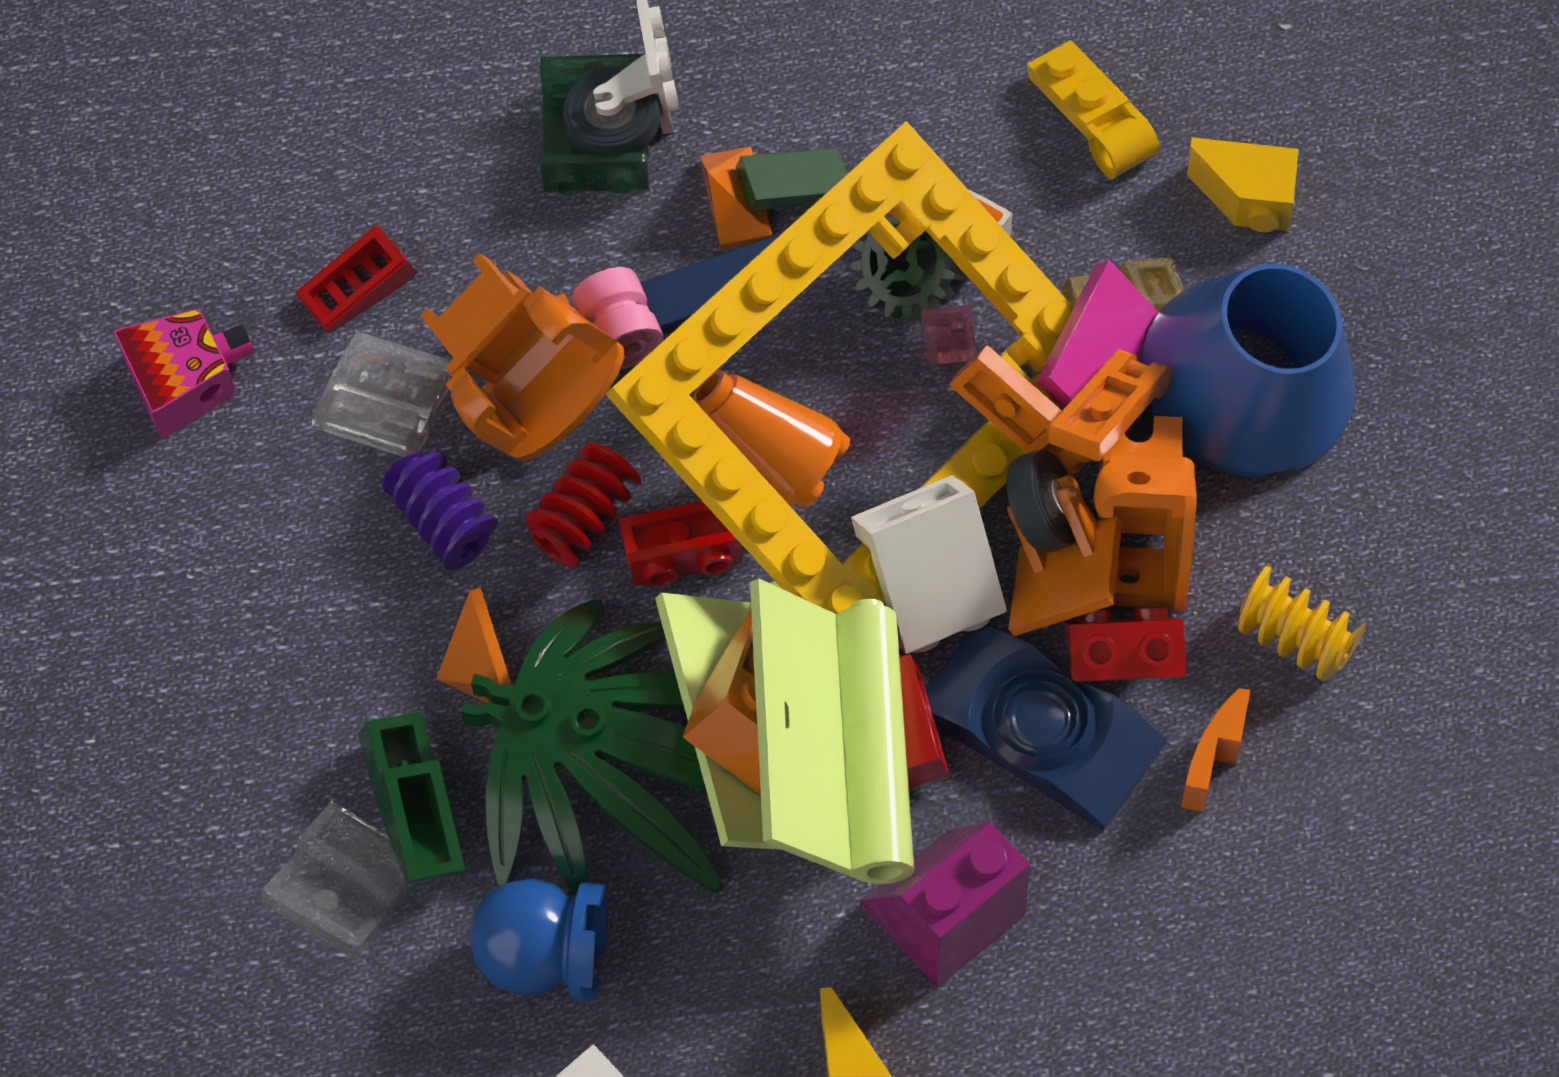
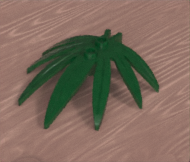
M594 599L566 611L544 629L528 651L521 666L516 685H496L492 679L474 674L471 681L473 694L479 697H486L492 703L486 702L484 705L475 706L464 702L461 709L463 723L481 727L491 724L499 729L491 754L486 786L487 834L498 887L511 881L518 856L523 828L524 779L528 780L533 809L546 847L569 891L575 896L577 895L579 885L582 882L588 883L577 822L566 792L554 771L557 766H562L597 805L645 847L712 893L717 894L720 892L721 882L719 876L697 843L677 819L642 786L617 768L603 761L608 757L660 778L707 792L695 746L683 738L686 727L650 715L613 707L685 709L675 673H634L593 681L585 680L665 641L666 637L662 622L640 624L611 632L595 639L573 653L588 637L603 613V601Z

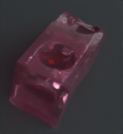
M971 304L920 310L921 316L918 317L922 357L925 365L970 361L977 355Z

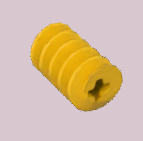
M1265 566L1253 582L1239 611V632L1249 635L1260 626L1257 639L1260 645L1264 647L1269 646L1279 638L1277 647L1279 656L1288 658L1299 649L1297 666L1305 670L1318 661L1317 679L1327 681L1341 670L1351 657L1364 633L1366 623L1364 622L1354 632H1348L1347 625L1350 613L1344 611L1331 622L1327 619L1330 606L1328 600L1325 599L1313 610L1309 609L1307 606L1311 590L1305 588L1292 599L1288 596L1291 579L1286 576L1277 585L1272 587L1269 585L1272 567Z

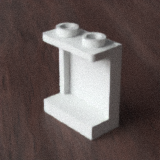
M953 475L851 517L856 537L870 549L885 605L896 613L898 645L905 654L930 650L937 646L943 638L960 631H972L982 628L989 623L990 618L1007 612L975 492Z

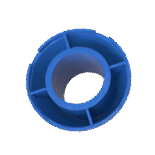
M1263 264L1191 286L1172 298L1160 310L1152 322L1143 344L1141 363L1150 366V364L1156 362L1170 367L1172 370L1170 384L1162 398H1154L1151 402L1153 405L1151 411L1153 417H1182V450L1197 461L1221 472L1242 477L1265 478L1267 473L1282 472L1294 469L1295 472L1319 460L1334 446L1351 417L1355 400V376L1338 305L1329 290L1318 279L1299 268L1284 264ZM1231 331H1251L1270 338L1287 352L1296 368H1277L1256 360L1238 344Z

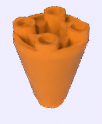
M716 370L696 389L692 398L790 507L798 504L801 508H807L818 499L824 489V483L821 479L831 465L843 456L850 445V438L841 431L839 425L831 418L736 374L727 375L722 370Z

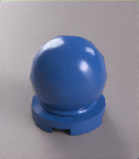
M531 878L506 883L488 893L474 910L469 929V941L476 967L494 987L519 996L545 994L564 982L568 986L571 1001L595 1003L598 999L602 980L601 978H593L594 954L605 955L607 944L608 899H602L605 896L606 884L582 882L579 885L577 895L569 898L555 884Z

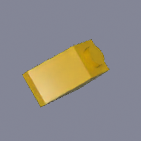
M1191 138L1187 176L1235 226L1249 227L1258 232L1289 230L1294 204L1299 149Z

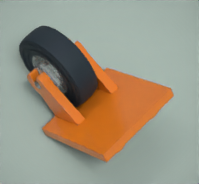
M1036 450L1017 457L1010 463L1007 471V493L1010 503L1007 511L1023 545L1019 547L1008 629L1013 636L1045 628L1061 621L1112 606L1122 521L1117 515L1113 516V518L1096 521L1081 496L1078 483L1067 473L1063 464L1054 454L1047 450Z

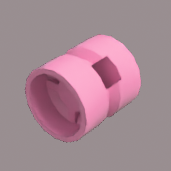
M624 267L608 268L586 278L575 288L571 298L572 304L578 313L623 345L625 357L620 369H627L638 365L664 341L663 333L655 315L646 306L647 297L639 279L631 269Z

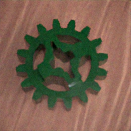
M890 211L884 216L894 228L900 224ZM926 230L894 260L868 231L866 232L868 235L866 241H856L852 245L854 249L862 252L861 260L850 264V269L862 271L864 276L855 287L857 291H872L873 293L869 297L867 304L871 308H883L885 306V316L901 318L904 314L905 319L916 320L921 319L923 311L925 313L937 314L941 311L938 298L953 300L956 297L955 292L949 286L951 280H964L965 274L955 269L956 263ZM912 286L922 289V291L912 296L904 297L900 295L902 291H909Z

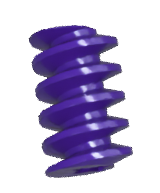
M440 451L431 452L427 455H423L420 452L410 453L393 463L384 474L381 483L383 491L393 498L394 504L399 510L405 512L407 521L418 529L422 540L430 544L433 554L443 560L445 569L449 571L460 569L472 562L482 552L490 536L496 530L498 520L491 514L482 516L485 511V504L482 500L478 498L469 500L473 494L471 486L465 482L457 484L460 479V473L454 467L445 468L447 457L444 453Z

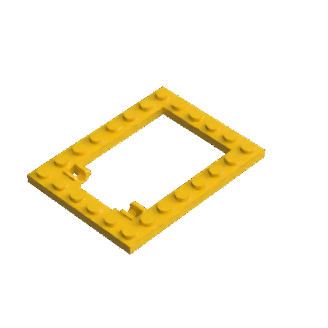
M907 121L605 394L783 590L835 614L850 608L852 603L863 599H875L885 603L869 547L862 542L841 563L690 397V394L868 231L894 260L926 230L1020 335L1000 357L1063 411L1037 383V380L1074 307ZM889 211L900 222L895 228L884 217ZM1025 362L1035 372L1031 379L1020 368ZM988 420L918 489L953 475L975 492L980 509L1007 482V471L1010 463L1017 457L1026 454V452Z

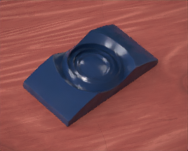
M988 625L969 631L926 689L935 725L1102 831H1105L1167 742V739L1158 730L1112 693L1074 681L1071 675L1056 666L1033 644Z

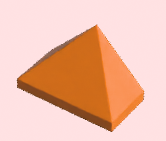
M751 146L699 156L720 250L750 245L772 237L766 209L750 210L735 168L740 156L753 155Z
M480 587L469 591L436 679L483 702L492 703L486 697H479L473 694L471 681L474 674L488 677L496 685L512 684Z

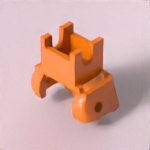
M479 253L472 261L482 273L441 316L429 308L420 316L453 357L446 365L452 378L445 385L451 392L453 405L463 422L479 439L514 459L526 461L542 455L560 443L600 403L619 374L625 357L623 345L581 316L576 309L539 286L532 293L520 278L506 270L502 274L490 259ZM466 369L488 381L482 387L483 391Z
M1154 416L1153 434L1148 441L1133 442L1126 437L1124 432L1101 458L1099 473L1094 486L1093 499L1097 511V522L1113 518V516L1117 515L1122 521L1121 533L1163 535V549L1119 547L1113 605L1136 608L1168 607V609L1172 610L1173 614L1184 615L1189 589L1196 519L1195 467L1190 459L1182 457V417ZM1132 576L1137 582L1124 583L1120 578Z

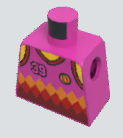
M195 309L114 331L122 357L161 439L231 398L235 393V387L227 365L255 353L242 323L212 335L202 312Z

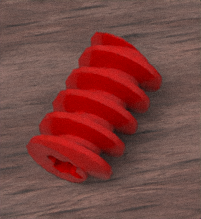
M595 443L586 444L579 451V460H573L566 467V476H559L552 484V492H546L539 500V508L532 509L525 517L526 526L534 542L558 563L571 569L575 568L579 562L570 548L574 547L582 552L590 550L592 547L591 542L583 532L586 530L597 536L603 534L605 527L597 515L599 514L611 520L616 518L618 510L610 499L613 498L625 504L629 502L632 498L631 493L623 483L641 486V478L637 471L618 452Z

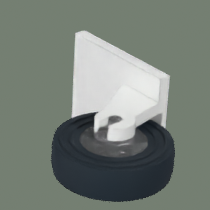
M636 0L645 54L625 69L604 68L585 75L574 84L566 97L564 122L568 135L575 146L590 157L600 160H620L633 156L652 141L658 130L659 123L661 124L663 134L673 132L670 112L679 110V104L671 72V59L660 7L649 8L648 0Z

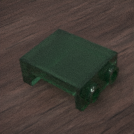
M644 54L540 57V76L543 91L540 169L544 193L557 192L562 195H575L582 191H611L613 193L625 194L634 190L649 189V144L640 152L585 154L570 139L564 122L565 100L577 81L596 70L604 68L625 69ZM595 108L592 113V121L602 128L601 119L605 115L599 114Z

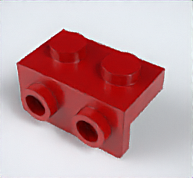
M703 501L618 519L633 587L645 584L651 587L665 586L674 582L678 577L696 573L716 575L729 570L733 565L742 564L741 543Z
M1168 607L1134 608V618L1112 619L1111 609H1100L1077 616L1078 621H1064L1065 644L1070 649L1071 678L1076 682L1183 677L1186 673L1184 620L1179 617H1168Z

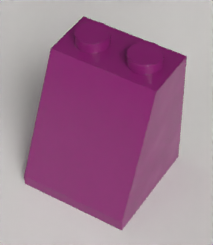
M991 822L947 830L913 858L914 873L911 877L896 883L881 884L861 900L863 908L937 988L1025 917L1030 863Z

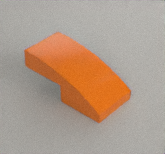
M1239 688L1217 711L1204 731L1190 764L1181 808L1204 812L1213 762L1219 761L1236 765L1250 690Z

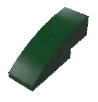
M415 712L366 721L358 736L376 803L406 883L463 873L465 871L439 759H432L422 713Z

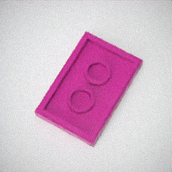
M1110 260L1096 264L1037 380V383L1063 410L1117 350L1120 349L1135 354L1137 361L1141 363V354L1147 332L1159 313ZM1132 423V424L1130 425V427L1125 431L1126 437L1128 436V433H1129V431H1130V429H1131L1133 423Z

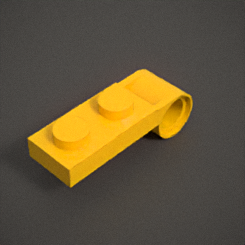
M1071 40L1027 63L1029 79L1088 139L1092 157L1105 176L1114 179L1159 153V142L1148 120Z

